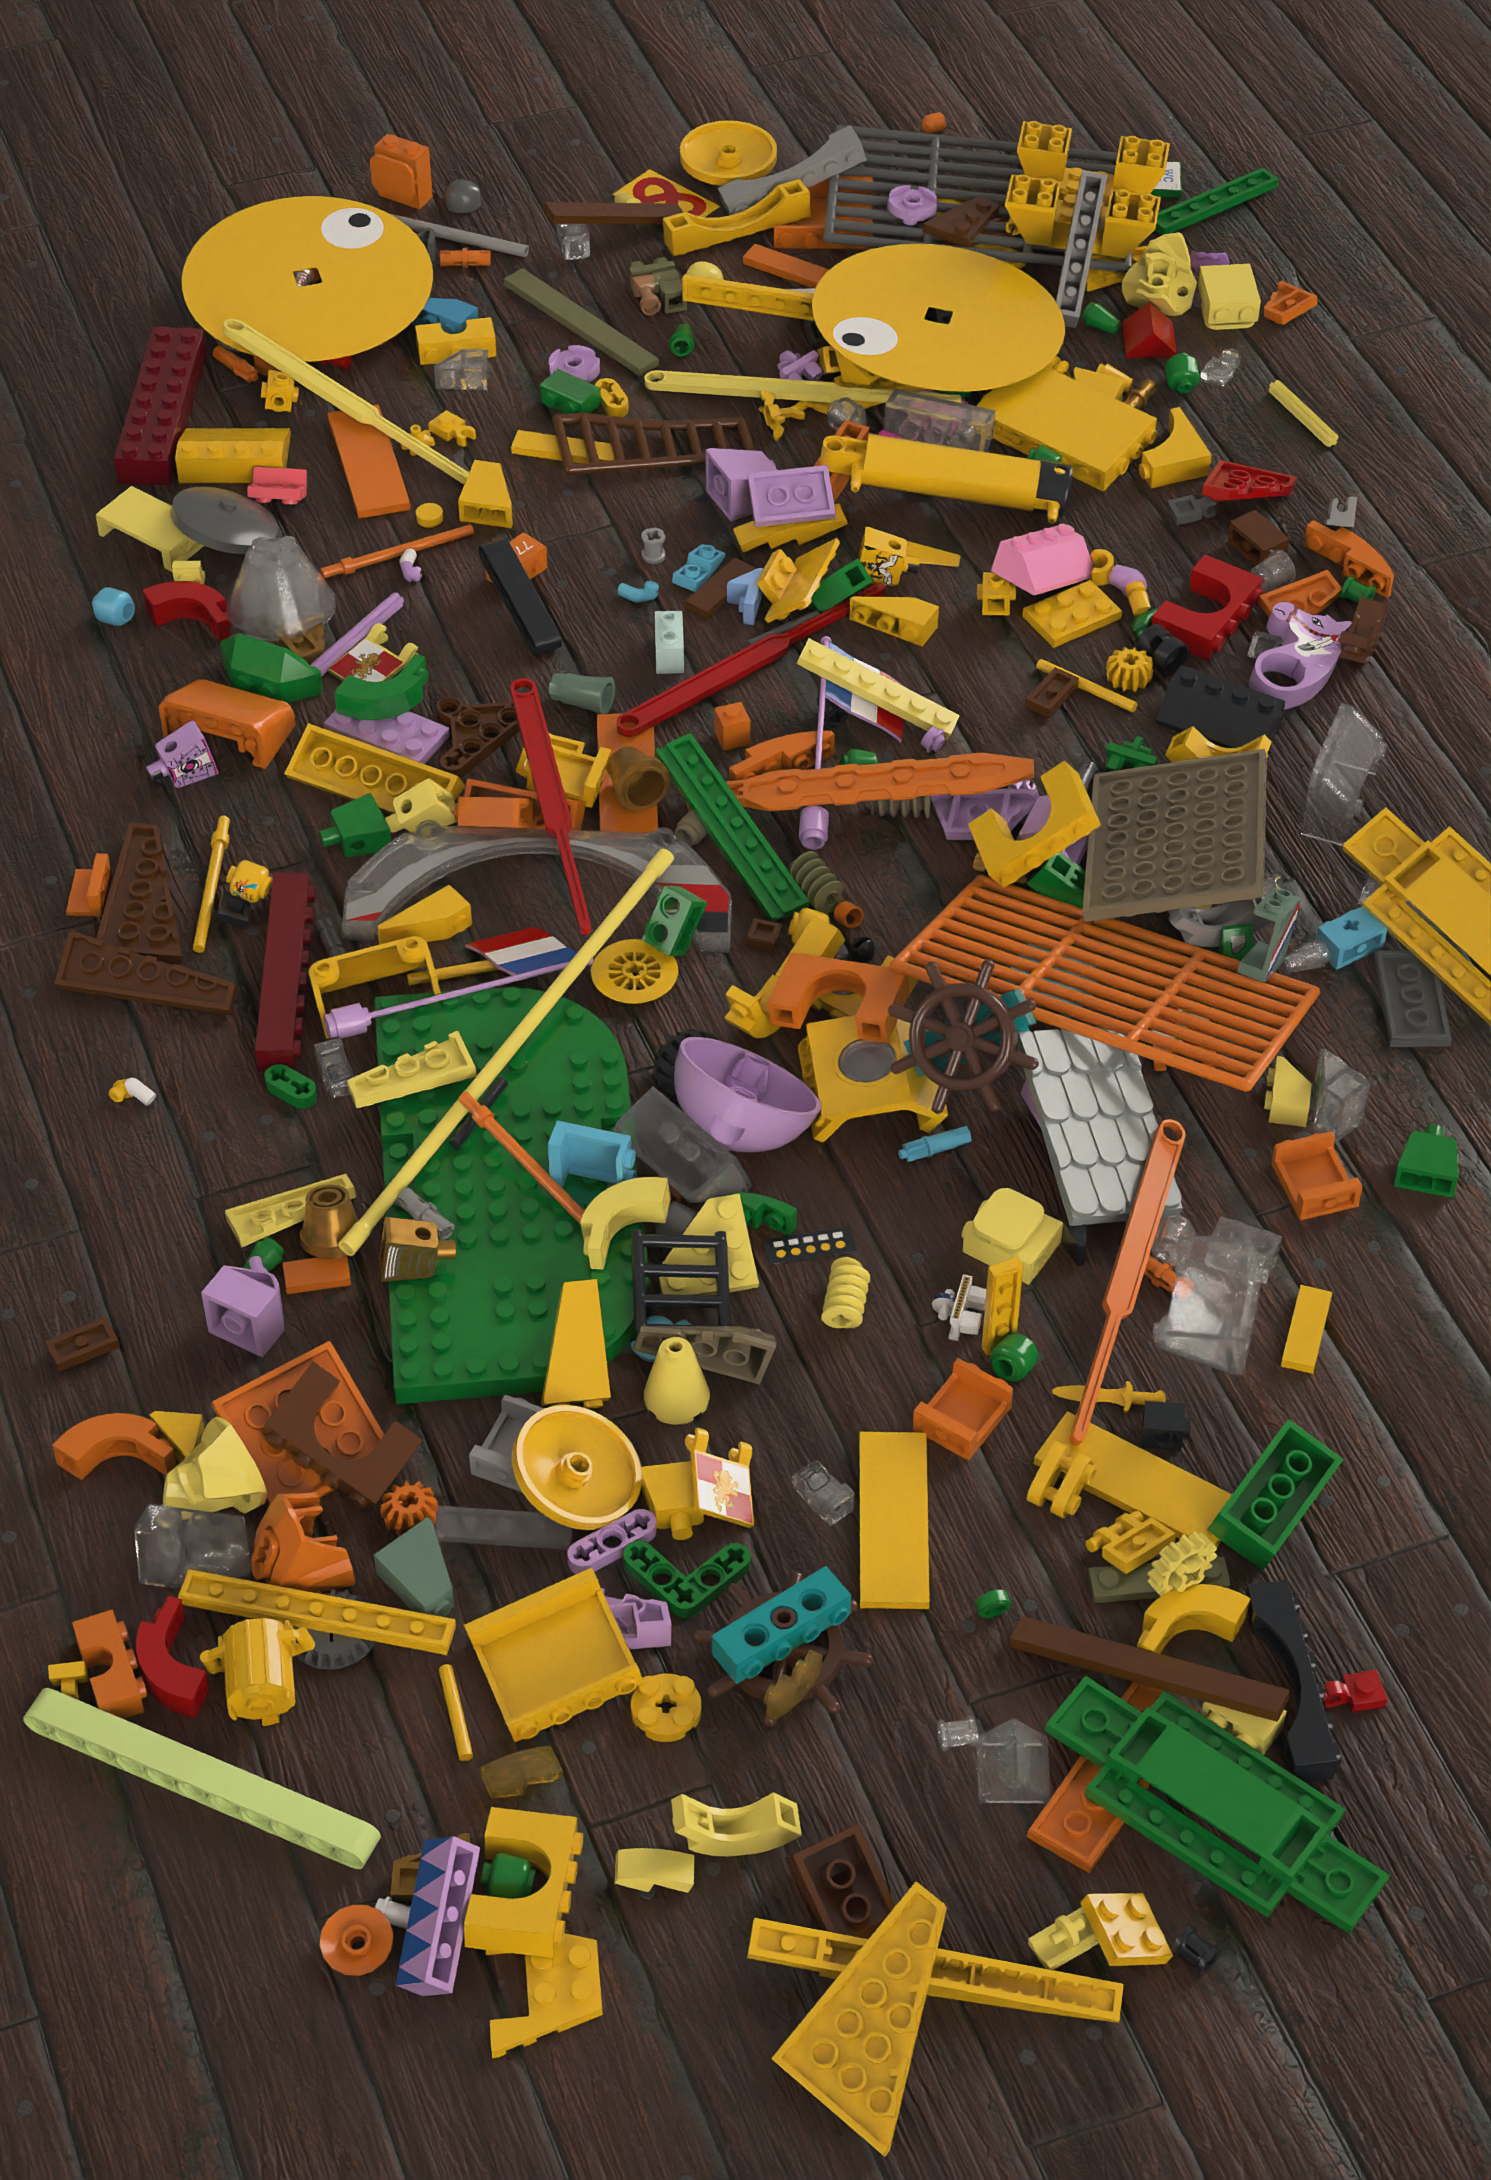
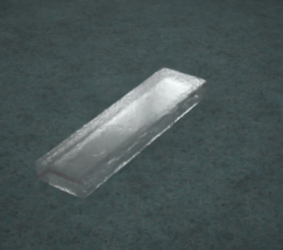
M439 1506L435 1532L438 1541L568 1550L571 1546L573 1528L559 1524L538 1512Z

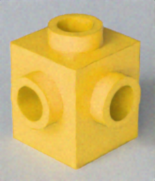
M269 370L267 382H262L261 398H265V409H271L275 412H291L292 402L297 403L299 387L294 386V379L286 373Z
M983 572V584H977V600H982V615H1010V600H1016V585L1010 584L1011 582L994 572Z

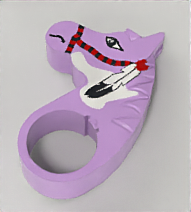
M1277 603L1272 609L1266 628L1272 636L1283 640V646L1267 650L1258 656L1249 679V689L1284 700V709L1302 705L1312 699L1330 678L1341 653V645L1339 643L1341 632H1348L1347 630L1352 622H1336L1329 615H1311L1291 603ZM1269 671L1280 672L1290 678H1294L1298 684L1292 687L1278 686L1267 680L1263 673Z

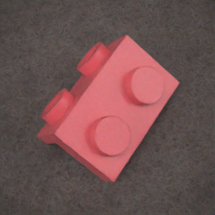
M254 467L253 483L248 486V497L255 498L256 502L269 503L271 499H282L283 504H298V500L300 501L307 496V471L305 469Z

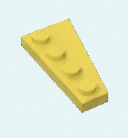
M455 1031L449 1034V1040L440 1044L433 1041L424 1045L425 1051L410 1056L407 1053L398 1057L394 1065L389 1067L380 1065L347 1080L348 1090L356 1108L371 1106L379 1102L401 1098L405 1095L476 1077L475 1065L459 1032Z
M346 1174L227 1209L225 1210L226 1219L240 1246L244 1247L303 1221L306 1195L316 1187L339 1185L347 1189L350 1200L356 1198L352 1182Z

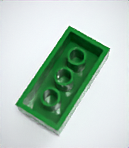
M1288 1419L1207 1530L1263 1571L1344 1459Z

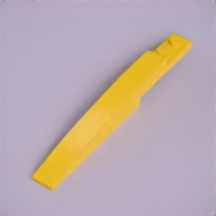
M754 1918L747 1958L818 1971L821 1977L837 1979L868 1939ZM937 1948L927 1995L1118 2023L1120 2020L1124 1984Z

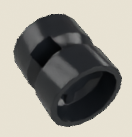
M1154 624L1146 629L1137 643V651H1146V655L1152 658L1153 665L1166 675L1176 673L1179 667L1185 664L1189 656V647L1177 637H1173L1172 633L1160 624Z

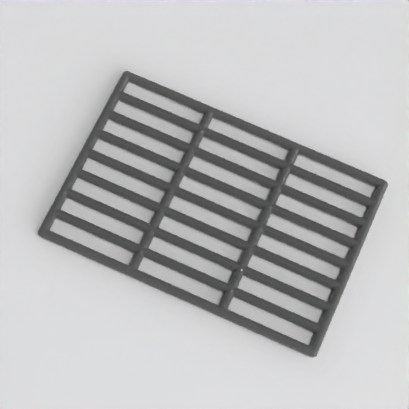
M837 125L835 127L834 133L847 126ZM852 126L858 137L930 144V147L860 140L864 151L929 157V160L865 154L867 160L860 164L928 170V174L853 166L829 178L823 240L826 243L873 248L899 244H935L963 248L1003 261L1053 266L1063 265L1064 256L1033 253V249L1065 252L1066 249L1026 244L1023 238L979 234L972 242L974 244L1023 248V252L933 243V239H944L922 232L923 228L836 220L835 216L903 222V219L895 217L886 210L837 206V202L887 207L889 197L838 192V188L890 193L892 189L903 185L839 178L840 175L867 176L876 179L926 183L927 187L924 188L931 190L937 198L969 201L979 196L981 198H988L1000 205H1005L1007 195L937 188V185L1008 192L1010 182L938 175V171L1011 178V174L1025 175L1022 169L939 161V158L1022 166L1019 157L1015 155L940 148V145L1017 152V142ZM1069 148L1067 158L1116 162L1118 152ZM1067 161L1066 168H1081L1093 172L1103 171L1114 175L1116 166ZM911 186L910 189L918 190L919 186ZM937 202L936 212L945 213L961 204ZM999 208V213L994 218L1009 219L1010 214L1007 209ZM929 218V219L923 220V221H918L917 224H923V223H925V222H927V221H929V220H931V219H933V218ZM991 221L984 231L1007 233L1005 229L1007 222ZM834 230L923 238V242L836 234ZM1132 252L1125 259L1122 258V262L1091 259L1089 269L1127 273L1132 267Z

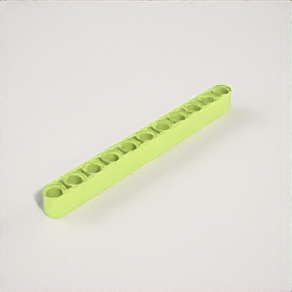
M43 1688L23 1717V1721L28 1728L44 1737L351 1868L362 1869L381 1838L380 1832L374 1826L361 1819L53 1689Z

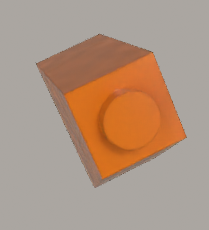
M459 797L458 803L454 807L455 820H458V826L533 829L534 799Z

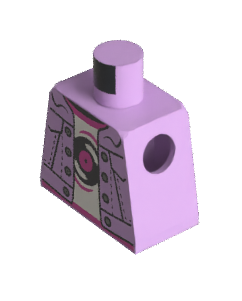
M194 720L156 743L155 748L160 760L146 766L153 782L168 775L173 785L177 788L219 773L205 737Z

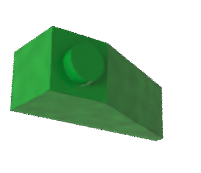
M1059 852L1034 869L1027 885L1041 895L1083 908L1086 871Z

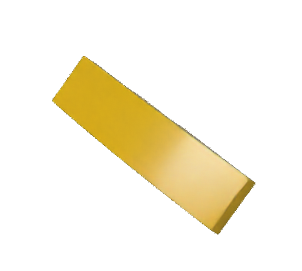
M834 504L836 515L833 519L755 527L754 521L733 528L744 553L767 542L771 549L793 539L797 540L798 545H802L843 527L848 522L840 504Z

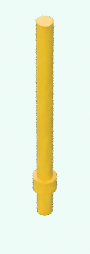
M220 816L218 818L216 831L213 832L211 838L212 853L193 943V950L197 953H202L205 950L223 853L228 848L230 819L227 816Z

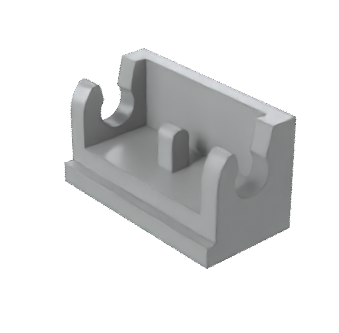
M1347 497L1345 510L1343 504H1340L1337 509L1338 498L1332 499L1329 504L1328 519H1325L1324 525L1354 527L1357 497Z

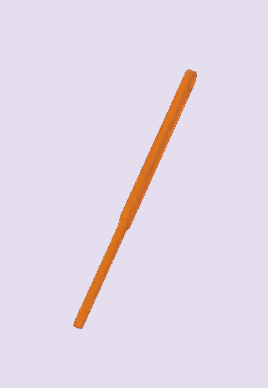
M1172 1119L1164 1120L1155 1131L1104 1295L1102 1307L1107 1317L1069 1437L1070 1443L1075 1446L1085 1439L1120 1322L1133 1311L1186 1136L1185 1130L1179 1122ZM1163 1127L1173 1129L1178 1136V1141L1168 1139L1163 1132Z

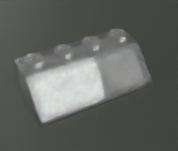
M895 389L886 401L883 430L900 435L907 440L988 452L993 436L996 410Z

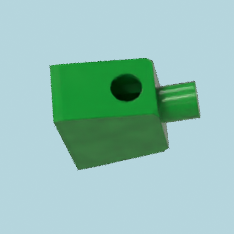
M371 793L333 809L330 812L332 827L318 831L323 848L339 844L346 857L392 849L390 828Z
M1438 1125L1427 1126L1425 1133L1412 1132L1398 1163L1394 1187L1454 1198L1459 1175L1457 1141L1454 1138L1444 1137V1129Z

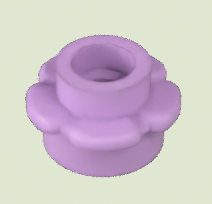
M933 726L925 734L920 744L927 749V753L931 750L937 752L946 741V738L943 737L944 730H939Z

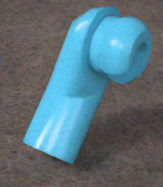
M646 581L644 589H637L621 583L618 587L617 595L635 603L650 601L658 596L659 585L653 581Z

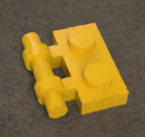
M1136 1510L1131 1514L1124 1513L1116 1518L1115 1523L1108 1528L1101 1527L1093 1533V1537L1086 1541V1547L1090 1552H1095L1101 1548L1102 1558L1125 1574H1128L1157 1556L1166 1545L1170 1546L1172 1541L1176 1543V1533L1153 1517L1144 1521L1142 1513Z

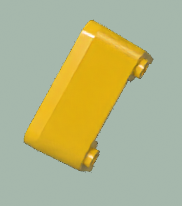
M412 936L315 962L309 969V976L326 1039L329 1038L324 1021L326 1012L321 997L323 993L426 967L434 995H440V987L427 942L421 937Z

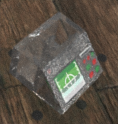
M1324 1047L1319 1050L1312 1089L1314 1124L1324 1132L1332 1131L1335 1135V1140L1338 1142L1363 1123L1370 1082L1361 1073H1357L1338 1056L1333 1055Z

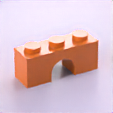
M112 1609L72 1622L79 1651L87 1668L97 1665L111 1667L104 1674L90 1678L98 1709L122 1719L144 1713L142 1698L148 1697L142 1676L135 1678L133 1670L138 1669L133 1649L126 1650L123 1643L129 1641L124 1621L117 1622Z

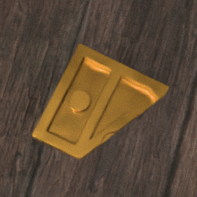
M321 612L273 630L274 638L281 647L291 650L308 664L313 663L324 653V622Z

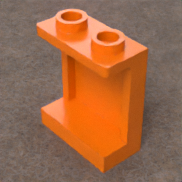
M1332 1131L1315 1133L1311 1136L1295 1140H1285L1274 1146L1271 1165L1299 1220L1359 1207L1362 1185L1358 1177L1350 1179L1334 1150L1335 1135Z
M957 1358L953 1363L952 1375L928 1404L921 1401L914 1409L913 1430L918 1433H926L928 1439L969 1461L1010 1410L1013 1388L1004 1380L995 1378L980 1370L975 1364L967 1363Z

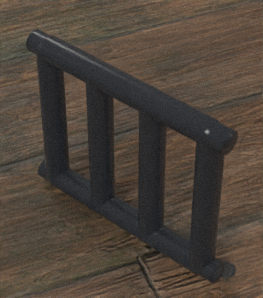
M640 1229L631 1231L635 1340L641 1326H731L726 1232L718 1231L715 1232V1236L643 1234V1230ZM644 1247L715 1249V1265L645 1264ZM645 1277L716 1278L717 1295L646 1294ZM646 1307L717 1308L718 1325L647 1324Z

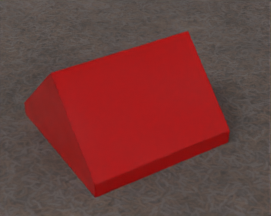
M1150 301L1122 322L1126 358H1171L1177 354L1173 322Z

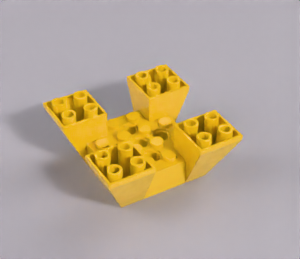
M1023 121L1017 154L1025 175L1011 174L1005 207L1026 244L1066 249L1078 185L1083 171L1081 168H1066L1072 128H1066L1062 125H1046L1037 121ZM1121 136L1114 175L1103 171L1095 172L1107 175L1092 254L1125 259L1156 229L1161 197L1150 193L1165 175L1170 143H1165L1161 140L1139 139L1136 136Z

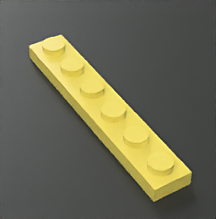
M810 638L796 663L926 731L933 726L939 730L943 729V737L946 738V741L949 739L960 716Z

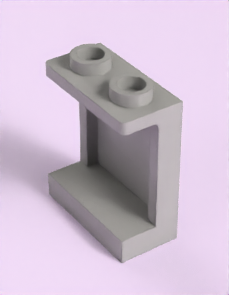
M504 1395L501 1400V1414L482 1447L474 1445L469 1454L470 1469L472 1475L522 1492L512 1468L513 1444L517 1434L527 1420L545 1408L530 1404L522 1398Z

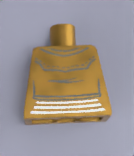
M385 1217L379 1253L381 1282L431 1277L435 1273L437 1260H455V1240H438L437 1226L433 1222Z

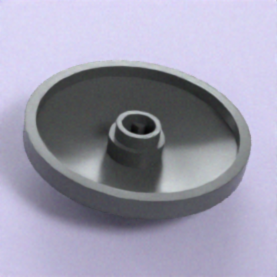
M193 487L179 492L175 495L172 502L170 516L175 526L187 537L206 547L233 554H256L268 550L275 543L278 523L274 516L258 502L239 493L215 487Z

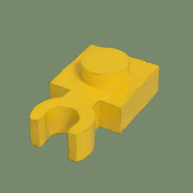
M447 410L428 423L430 432L446 441L454 438L460 446L465 447L467 445L466 437L472 440L476 439L475 429L466 426L465 420Z

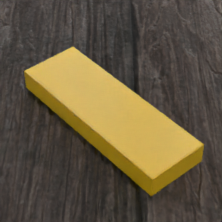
M1300 1285L1281 1367L1313 1374L1333 1292Z

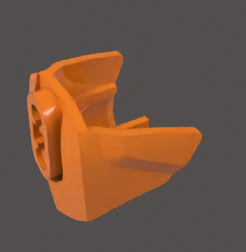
M318 1493L278 1494L273 1500L255 1534L254 1552L251 1558V1570L255 1579H265L267 1584L313 1593L355 1585V1576L348 1553L345 1548L336 1547L337 1536L310 1537L313 1535L314 1520L323 1511L322 1506L319 1505L320 1497Z

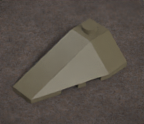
M641 1326L633 1350L656 1356L664 1340L671 1337L684 1338L691 1344L701 1369L760 1385L775 1351L776 1340L772 1334L742 1326Z

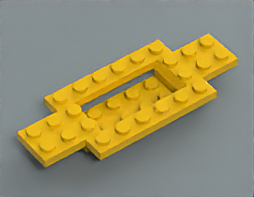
M1385 807L1343 844V851L1381 885L1363 902V908L1385 925L1387 930L1491 1026V981L1406 904L1407 901H1410L1491 976V863L1450 826L1432 842H1424Z

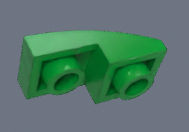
M733 1192L731 1194L740 1193L746 1225L757 1230L764 1222L771 1229L780 1231L787 1236H790L797 1229V1208L777 1199L746 1192Z

